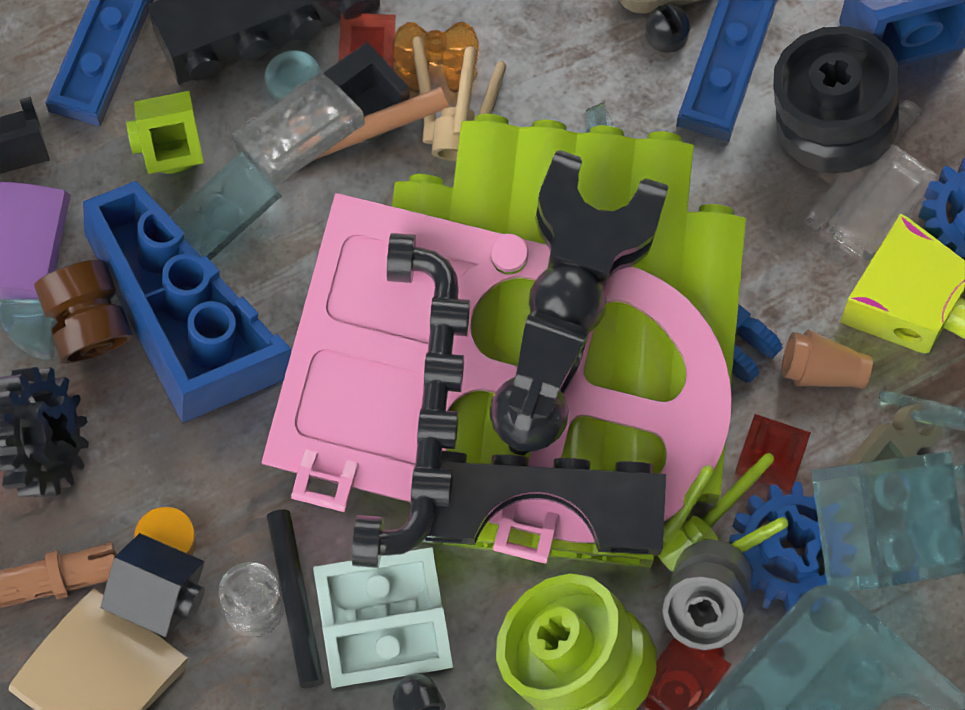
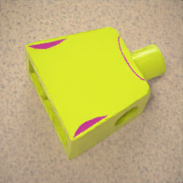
M900 213L850 294L840 322L846 326L920 353H929L944 328L965 339V299L962 298L965 294V260L911 219Z

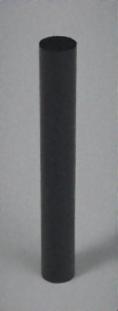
M286 509L276 510L267 514V521L299 684L301 688H312L323 684L324 679L291 514Z

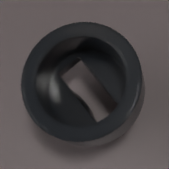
M670 3L654 9L647 19L645 36L650 46L664 53L675 52L683 48L688 41L690 32V21L687 13L680 6ZM666 19L671 20L679 32L672 34Z
M422 674L406 676L395 688L392 700L394 710H445L446 708L437 685L431 678Z

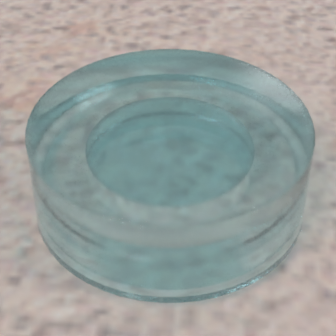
M301 51L283 52L275 56L266 68L265 80L268 94L275 103L282 107L290 109L305 107L311 104L321 91L322 80L319 65L307 53Z

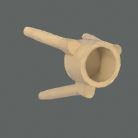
M416 36L413 38L412 43L419 93L421 95L432 89L424 42L421 37ZM468 46L464 52L457 106L444 108L441 111V117L437 119L435 113L423 118L422 142L432 144V155L439 159L457 161L461 121H474L475 113L469 110L476 50L472 46ZM504 61L497 62L479 114H492L507 67Z

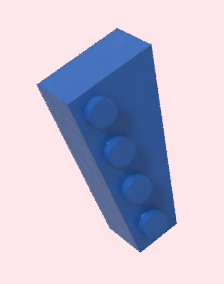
M137 181L83 201L85 236L96 258L106 261L116 288V296L182 423L284 380L291 356V348L278 334L274 336L258 319L259 313L243 296L239 298L220 277L218 268L206 255L200 256L184 238L182 229Z

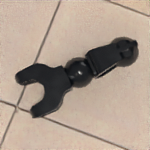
M558 150L551 161L539 192L535 216L540 236L550 249L548 268L537 277L530 289L528 304L531 312L527 316L516 377L509 379L498 388L491 400L489 415L494 431L503 442L508 444L510 452L521 456L526 455L530 451H538L548 447L558 440L565 430L569 409L564 395L579 368L589 332L599 325L605 314L607 299L604 291L610 276L615 272L637 264L648 255L668 191L667 184L645 178L640 181L638 189L628 205L615 211L597 210L584 202L577 189L579 171L582 165L581 157L562 150Z

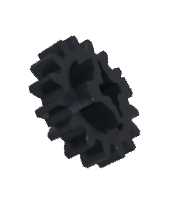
M51 367L12 370L11 376L0 377V471H5L2 486L5 489L17 488L18 497L21 498L60 495L61 488L72 487L75 484L71 471L83 470L85 466L82 459L78 456L80 449L88 448L89 441L80 436V428L88 423L87 417L77 416L76 408L81 398L79 394H67L69 379L67 377L55 378V371Z

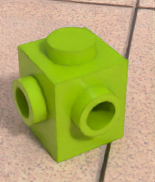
M190 91L134 101L136 120L126 121L132 154L143 153L148 174L157 172L165 174L178 173L190 169L193 165L204 163Z

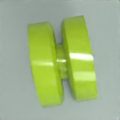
M569 573L547 578L524 592L507 612L497 635L496 662L503 680L537 710H636L646 699L656 675L657 649L648 629L607 588L593 577Z

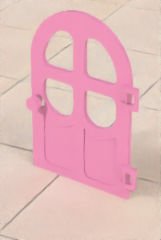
M335 193L261 461L262 465L297 473L291 499L345 512L351 488H356L411 502L412 475L417 451L418 421L424 388L425 358L428 352L431 304L435 287L433 279L426 273L414 271L412 283L387 281V254L391 233L416 235V247L436 251L449 260L458 277V299L470 300L467 336L454 335L452 354L464 355L462 391H448L446 411H449L457 400L470 392L485 391L496 393L502 384L516 377L518 366L495 361L479 351L471 335V318L481 299L500 283L516 278L536 281L537 277L548 268L550 256L548 245L521 239L515 234L492 232ZM493 263L498 269L504 272H514L519 270L522 266H524L525 263L526 265L520 272L511 275L499 272L494 267ZM628 267L618 270L610 276L604 291L607 299L606 304L611 302L628 304L647 315L666 332L684 361L686 368L684 388L672 401L658 402L590 384L585 379L584 366L593 329L588 334L579 368L564 395L569 409L567 426L560 438L554 443L538 451H531L529 467L553 468L554 459L562 457L571 422L581 416L653 433L663 441L666 449V462L661 474H666L665 522L684 507V496L705 465H710L714 469L720 458L728 435L731 418L730 378L724 355L711 327L691 302L658 277L641 269ZM310 477L338 484L335 497L308 491ZM525 500L514 503L502 509L489 521V523L499 525L493 551L547 564L553 539L573 543H595L585 523L574 512L560 504L547 500ZM511 528L540 535L538 548L535 549L508 542Z

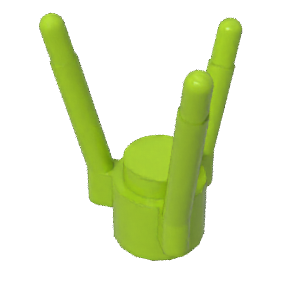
M767 453L763 455L702 519L692 516L686 521V518L714 473V469L710 465H705L684 496V507L664 524L663 550L658 557L669 570L673 572L676 561L681 553L695 542L710 539L718 540L712 527L774 462L772 454ZM780 517L731 543V545L744 553L788 527V520L785 517Z

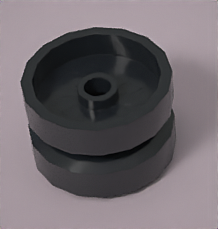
M849 26L822 27L803 34L782 51L774 67L773 90L777 134L789 155L803 166L824 173L852 172L873 164L891 148L899 131L898 63L889 46L872 33Z

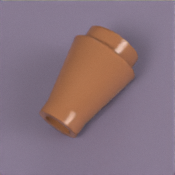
M808 329L804 334L792 332L789 336L784 350L781 372L783 378L794 380L795 386L855 387L865 389L871 376L873 358L871 355L859 353Z

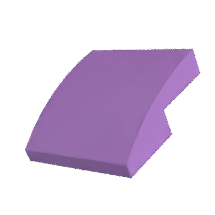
M0 182V301L38 299L34 284L40 278L55 271L71 197L65 190L24 183Z

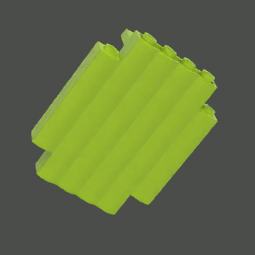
M479 114L475 116L474 121H461L453 187L443 185V179L428 174H413L409 176V181H395L392 207L501 234H515L521 239L545 245L547 244L540 236L535 216L541 186L551 161L558 150L581 157L582 165L579 171L577 189L584 202L597 210L615 211L628 205L636 193L640 181L645 178L667 184L668 191L651 249L646 257L631 267L641 269L663 280L686 297L701 313L711 327L721 347L731 387L746 218L734 215V210L731 207L719 204L701 205L697 212H687L694 145L682 142L680 135L672 132L656 131L649 133L647 138L635 139L624 136V131L620 128L606 125L593 126L590 128V132L576 133L566 130L567 126L564 123L547 119L536 120L530 127H518L509 125V120L501 115ZM494 263L493 265L499 272L512 275L520 272L525 267L526 263L519 270L514 272H504L498 269ZM523 278L504 281L492 288L475 308L471 318V335L479 351L486 357L498 362L518 366L527 316L531 312L528 304L530 289L535 281ZM621 302L606 304L605 314L593 331L584 366L585 379L594 386L658 402H668L675 399L684 388L686 368L674 343L655 321L636 308ZM485 391L470 392L457 400L449 409V411L458 412L456 448L446 450L467 454V463L491 464L493 455H517L510 452L508 444L503 442L493 429L489 414L491 400L495 393ZM581 416L574 419L569 426L561 458L591 461L590 470L615 471L616 462H645L653 465L652 473L661 474L666 462V449L663 441L653 433ZM725 444L714 468V473L697 502L716 504L719 501L722 488ZM531 451L524 456L529 458ZM488 522L475 545L422 543L493 551L499 525ZM511 528L508 542L537 549L540 535ZM556 539L552 540L548 556L651 568L654 555L598 552L595 543H573Z

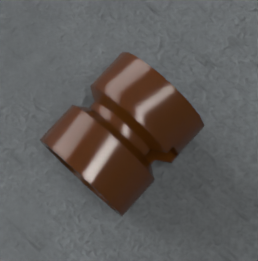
M87 260L60 268L40 278L34 284L45 317L56 320L55 326L51 329V335L61 363L70 364L89 360L116 350L133 339L123 307L111 303V299L116 294V288L105 260Z

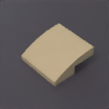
M93 588L34 651L11 681L9 691L34 710H146L185 671L188 657L153 631L101 609L104 595Z

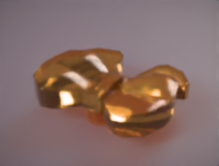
M407 22L397 29L393 40V58L396 66L394 71L408 85L410 91L419 92L412 43L413 38L416 36L423 39L428 70L429 65H442L447 86L453 93L459 91L464 52L468 46H472L476 50L473 82L478 77L476 65L479 56V41L474 28L467 23L457 22L445 32L440 30L427 32L414 22Z

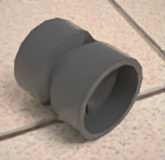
M713 539L695 542L684 549L676 561L671 582L664 598L662 611L666 627L675 639L688 647L702 650L721 648L734 640L742 628L753 580L750 562L744 554L727 542Z

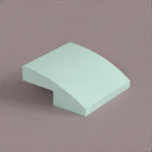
M433 547L412 550L401 555L381 556L379 568L352 566V560L313 567L332 688L453 668Z

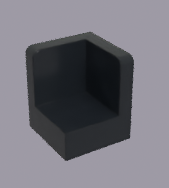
M368 42L323 72L326 100L347 123L410 99L408 85ZM383 134L367 139L364 142L372 143Z

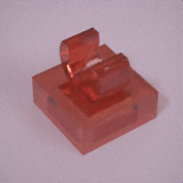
M754 414L735 474L743 476L763 455L770 453L774 456V462L757 481L767 485L776 484L780 489L791 492L811 432Z

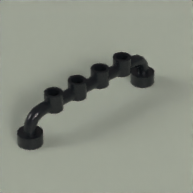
M391 233L387 254V281L412 283L414 271H419L429 275L433 279L435 287L431 304L428 352L426 353L422 406L418 421L416 460L411 484L410 514L408 521L396 530H383V517L357 515L352 544V566L379 568L381 556L401 555L418 547L430 533L436 507L449 508L452 470L440 469L442 448H456L458 412L446 411L448 391H462L464 355L452 354L454 335L467 336L470 300L458 299V277L449 260L436 251L416 247V235Z

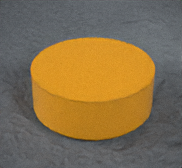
M159 507L150 510L142 516L136 525L134 538L141 533L189 555H193L195 551L196 534L192 522L185 513L176 508Z

